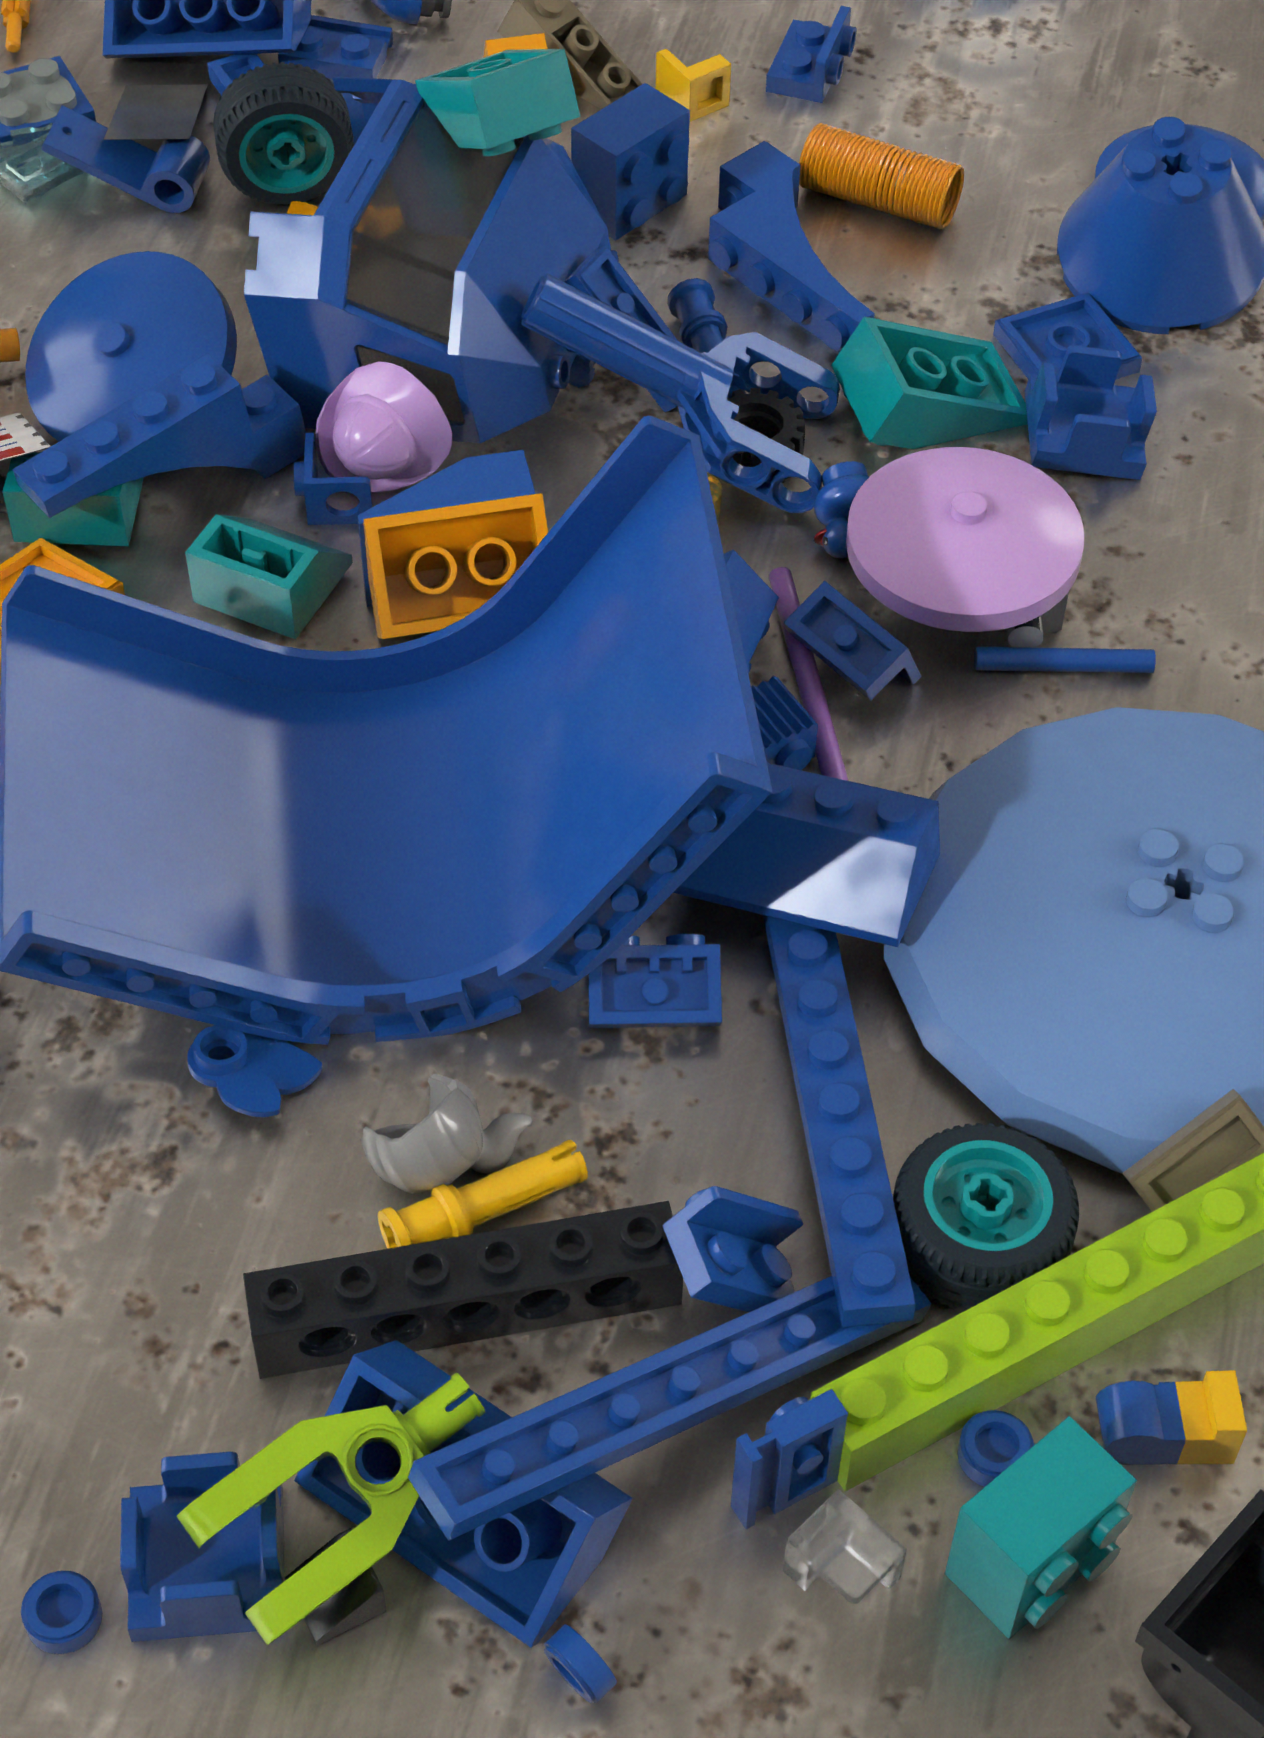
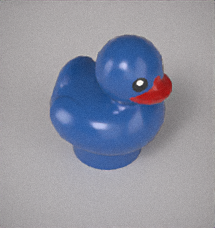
M841 462L827 468L822 474L823 487L814 500V513L820 523L826 526L825 529H822L814 536V542L818 545H823L825 551L837 559L849 558L846 546L849 510L857 491L869 478L866 466L860 462Z

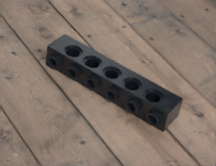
M669 1201L243 1273L251 1337L259 1378L350 1363L354 1354L398 1340L415 1352L682 1305L683 1276L662 1227L664 1223L673 1217Z

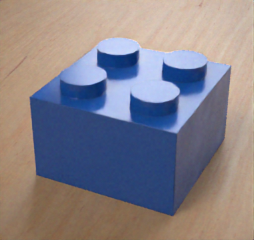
M646 83L571 128V162L606 224L609 237L615 241L633 229L640 227L647 220L670 205L679 202L687 195L690 110Z

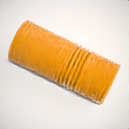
M823 123L814 126L809 133L799 161L801 165L799 185L802 188L820 192L821 194L824 193L831 197L834 196L850 203H857L880 212L884 211L887 214L890 213L902 219L905 218L916 223L919 222L921 225L924 223L926 226L929 225L940 230L947 227L952 220L964 183V168L961 164L957 165L951 161H943L941 158H933L931 155H924L922 152H912L904 147L900 149L898 145H890L888 142L885 143L884 141L881 142L864 135H857L855 132H847L841 128H833L831 125L828 126Z

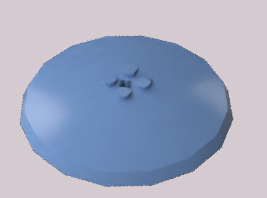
M1115 707L1022 729L949 778L934 791L929 799L939 801L940 856L899 946L894 947L884 944V961L924 1048L1007 1125L1118 1173L1126 1171L1232 1089L1241 1095L1264 1126V731L1216 714Z

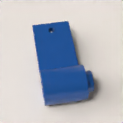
M63 105L61 106L42 145V151L161 210L170 213H181L192 206L210 163L209 151L203 142L192 135L190 139H164L158 152H155L133 140H104L108 130L107 127Z

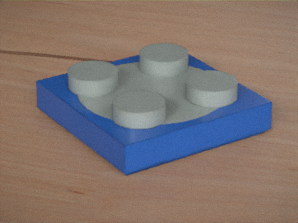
M60 56L50 59H38L29 65L0 72L1 152L44 141L62 105L96 122L93 107Z

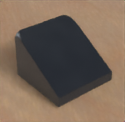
M352 1527L337 1534L285 1576V1580L353 1530ZM370 1567L304 1618L317 1646L386 1612L383 1587L373 1567Z

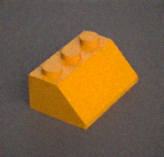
M543 493L363 519L368 580L377 637L387 639L439 631L463 619L491 599L510 580L548 533Z

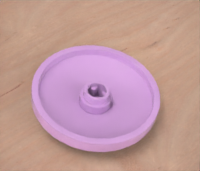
M944 447L923 450L898 458L880 468L863 483L857 491L849 510L846 546L850 564L859 581L870 594L889 609L908 619L935 628L962 632H984L1010 628L1031 621L1052 609L1065 597L1079 573L1084 548V528L1079 511L1067 492L1038 468L1025 461L996 451L969 447Z

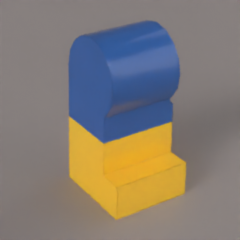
M1235 1370L1206 1371L1203 1381L1159 1382L1158 1385L1145 1381L1118 1382L1105 1387L1096 1395L1103 1447L1120 1464H1234L1247 1433Z

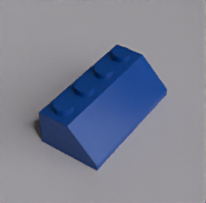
M105 0L103 56L106 59L295 52L311 22L312 0Z
M767 763L773 792L673 892L898 947L940 856L939 801Z
M398 1340L353 1355L325 1416L387 1405L392 1412L399 1410L402 1414H405L450 1380L451 1376ZM467 1389L468 1392L446 1407L445 1410L447 1412L452 1411L475 1392ZM475 1393L486 1413L481 1417L477 1416L430 1453L512 1417ZM371 1442L358 1452L355 1459V1467L358 1474L365 1481L372 1484H384L391 1481L398 1474L400 1458L396 1450L389 1444ZM326 1456L318 1462L315 1460L297 1473L294 1480L296 1483L357 1526L370 1517L371 1510L369 1506L349 1486L344 1473L332 1457ZM593 1473L448 1541L419 1496L392 1550L532 1648L539 1643L601 1563L633 1498L598 1474Z

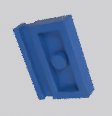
M311 15V22L296 51L278 53L279 64L281 62L289 64L290 62L294 65L308 66L311 70L315 69L329 79H332V77L377 79L387 58V49L393 45V31L391 27Z
M832 1389L811 1400H808L807 1397H798L782 1405L771 1416L770 1421L766 1422L765 1436L754 1442L751 1441L747 1433L737 1437L731 1507L745 1529L755 1525L756 1514L759 1510L769 1506L775 1515L837 1482L848 1412Z

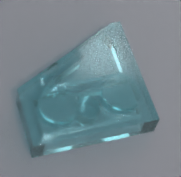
M53 123L41 128L27 127L10 130L12 141L0 143V184L24 203L40 197L47 191L84 173V171L41 150Z

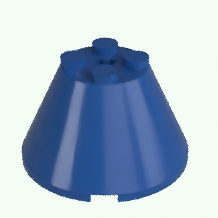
M1176 117L1160 118L1154 123L1152 128L1135 136L1074 201L1062 220L1057 240V255H1059L1064 271L1063 279L1073 295L1078 296L1089 293L1114 324L1153 334H1169L1170 327L1199 324L1200 330L1226 321L1245 308L1257 294L1264 281V225L1231 159L1232 149L1230 145L1223 140L1217 139L1205 130L1185 125L1182 120Z

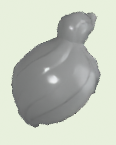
M433 1074L428 1079L430 1085L429 1115L418 1124L391 1125L375 1131L366 1126L363 1128V1137L360 1139L365 1156L375 1173L382 1180L405 1192L414 1194L432 1191L433 1188L442 1184L450 1185L469 1168L477 1173L491 1174L500 1170L509 1162L518 1135L527 1127L532 1126V1120L528 1114H502L494 1119L486 1129H483L477 1103L469 1087L455 1079Z

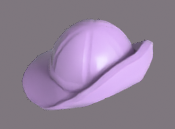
M378 361L356 368L344 378L326 399L317 419L315 446L324 471L330 477H368L371 483V493L399 490L434 473L450 454L452 430L436 396L419 379L401 366Z

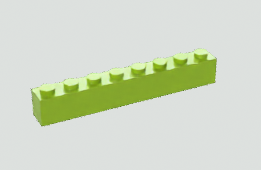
M1264 1153L811 1392L810 1400L832 1389L848 1412L837 1480L845 1492L960 1430L974 1415L984 1411L996 1410L1264 1264Z

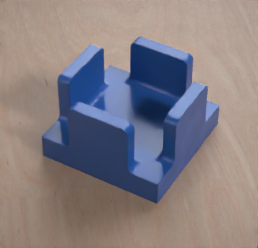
M1071 345L1066 350L1057 376L1054 363L1042 362L1039 374H1030L1025 388L1031 465L1038 468L1141 480L1147 465L1145 442L1157 412L1153 377L1140 375L1135 388L1114 385L1122 364L1121 352L1116 350Z
M236 1452L164 1457L161 1459V1476L164 1484L130 1487V1497L121 1499L120 1567L128 1591V1633L131 1642L257 1631L245 1615V1612L285 1581L282 1485L268 1495L264 1503L256 1509L251 1508L217 1532L200 1548L197 1547L176 1516L196 1498L240 1466Z

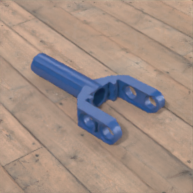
M548 273L537 281L524 306L521 315L522 326L677 404L683 428L700 436L708 473L783 511L804 513L814 508V500L822 488L823 482L822 475L812 460L733 420L738 414L739 406L728 401L727 397L732 385L750 393L751 388H760V394L766 395L769 390L779 392L778 399L780 400L786 396L794 401V408L800 407L802 410L803 419H820L829 416L837 406L840 383L835 374L758 332L727 336L709 352L700 353ZM758 362H769L777 366L781 373L774 377H763L754 372L751 366ZM806 387H817L825 391L828 398L821 402H812L802 397L799 391ZM739 452H749L756 455L762 463L754 467H745L734 461L732 456ZM790 477H797L808 482L811 488L803 492H794L787 489L782 484V481Z

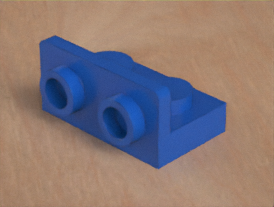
M841 6L831 27L824 26L816 21L793 19L766 75V92L823 103L830 85L839 84L844 65V56L851 57L855 46L857 28L850 26L851 7Z
M676 934L666 937V945H640V937L631 935L609 958L588 974L589 1028L721 1026L720 944H705V936L699 934Z
M712 1186L693 1194L686 1201L685 1207L662 1225L691 1298L751 1312L795 1292L790 1280L792 1277L790 1264L776 1246L803 1226V1221L797 1210L722 1187Z

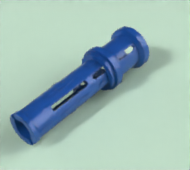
M694 278L682 281L672 288L667 298V304L671 314L680 320L679 335L682 343L700 353L709 352L726 338L728 326L724 316L716 311L713 306L715 294L711 284L706 280ZM732 385L729 389L728 398H732V391L741 388Z

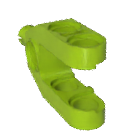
M457 1372L450 1377V1380L405 1414H402L399 1410L392 1412L387 1405L298 1422L196 1498L176 1516L194 1543L200 1548L217 1532L251 1508L256 1509L264 1503L268 1495L313 1461L317 1460L318 1462L326 1456L332 1457L338 1463L349 1486L369 1506L371 1510L370 1517L245 1612V1615L267 1645L295 1626L392 1551L419 1497V1494L408 1479L413 1462L431 1454V1451L477 1416L481 1417L486 1413L475 1393L452 1411L447 1412L445 1410L446 1407L468 1392L467 1389L470 1388ZM371 1442L389 1444L396 1450L400 1458L398 1474L387 1483H369L358 1474L355 1467V1459L358 1452Z

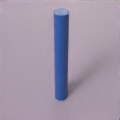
M975 647L974 669L977 671L1154 673L1156 664L1154 649Z

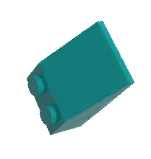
M864 316L831 364L842 387L843 394L848 399L862 426L864 435L868 438L869 442L880 446L890 445L907 449H918L1028 424L1026 403L996 348L990 341Z

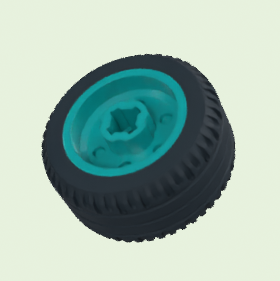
M285 62L280 64L272 63V65L264 64L262 67L257 66L254 70H248L246 74L242 73L239 78H235L233 83L229 84L227 89L223 91L215 109L213 120L218 160L224 174L231 184L239 191H242L244 195L257 199L259 202L264 201L266 204L287 205L291 204L292 201H311L313 198H318L319 195H324L329 190L354 147L353 132L344 97L341 93L335 91L334 84L324 74L319 73L315 69L311 70L308 66L303 67L301 64L294 65L290 62L289 64H285Z
M969 1123L965 1124L964 1127L957 1125L952 1129H944L942 1133L937 1132L931 1138L925 1139L922 1144H919L912 1151L901 1167L895 1183L893 1201L909 1275L919 1285L923 1293H927L933 1300L938 1299L942 1305L947 1304L952 1309L957 1307L964 1312L1071 1255L1079 1223V1201L1072 1177L1069 1175L1067 1168L1063 1167L1062 1161L1056 1158L1052 1150H1047L1046 1145L1043 1143L1039 1144L1034 1137H1027V1134L1024 1132L1019 1133L1014 1128L1007 1129L1003 1125L997 1127L991 1123H988V1125L976 1123L973 1126Z

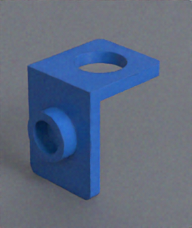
M305 433L304 462H294L295 496H305L308 525L358 524L357 515L372 508L370 479L368 477L318 478L314 433ZM349 492L354 494L360 502L350 510H338L331 507L326 500L333 493Z

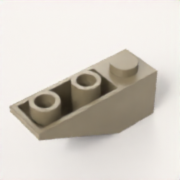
M514 0L497 31L502 38L544 33L548 49H565L575 94L600 109L605 108L642 85L639 79L570 0Z

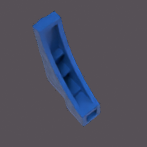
M763 141L720 166L718 208L722 211L710 217L708 259L719 269L724 270L748 287L755 295L762 297L783 312L790 320L798 323L822 340L829 348L840 353L863 317L874 318L875 313L853 297L828 272L813 251L800 225L796 207H798L801 165L768 142Z
M207 353L12 470L18 486L51 518L80 501L112 487L161 472L190 467L226 466L253 469L266 479L304 456L306 431L300 405L270 376L265 375L242 389L240 383Z

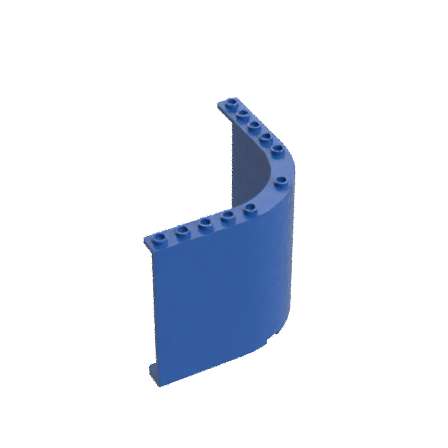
M645 416L638 422L520 568L491 599L463 619L418 639L386 647L355 651H319L287 647L259 640L35 565H29L24 568L2 602L0 687V971L248 1034L284 1041L328 1045L330 1034L346 1035L375 1032V1042L451 1035L522 1012L520 1001L551 986L562 992L600 966L773 792L700 436L653 416Z

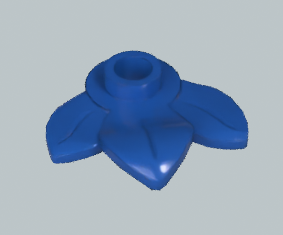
M217 1025L207 1027L199 1032L187 1054L188 1069L194 1079L206 1086L216 1087L222 1102L236 1112L252 1117L278 1115L281 1110V1095H289L305 1089L322 1072V1062L308 1052L284 1040L248 1034Z

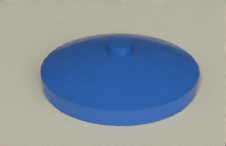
M150 251L133 252L110 258L91 267L71 281L51 302L40 319L31 339L26 360L25 380L29 403L42 427L59 442L207 353L232 375L237 352V333L231 308L222 292L203 271L187 260L172 254Z

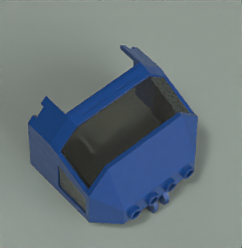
M332 77L335 91L350 93L353 95L354 100L361 103L366 126L314 215L250 211L248 236L259 238L256 270H245L244 297L269 376L300 405L305 429H316L317 419L326 399L345 377L358 367L378 361L403 367L419 379L436 396L450 423L452 441L483 443L551 411L560 389H565L568 383L578 388L585 385L589 386L595 375V368H593L595 362L521 325V315L528 297L537 281L546 273L564 282L595 250L604 245L609 248L619 262L617 252L611 250L607 226L564 147L548 138L530 140L529 135L514 140L516 148L512 151L494 156H483L482 149L459 148L418 93L415 84L397 79Z

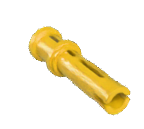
M571 1139L566 1140L550 1150L522 1160L457 1189L452 1184H442L432 1189L430 1197L395 1211L392 1207L379 1210L378 1223L384 1242L389 1249L473 1234V1228L484 1222L537 1201L556 1191L586 1181L588 1171L583 1155L580 1151L571 1155V1152L576 1150L577 1145Z

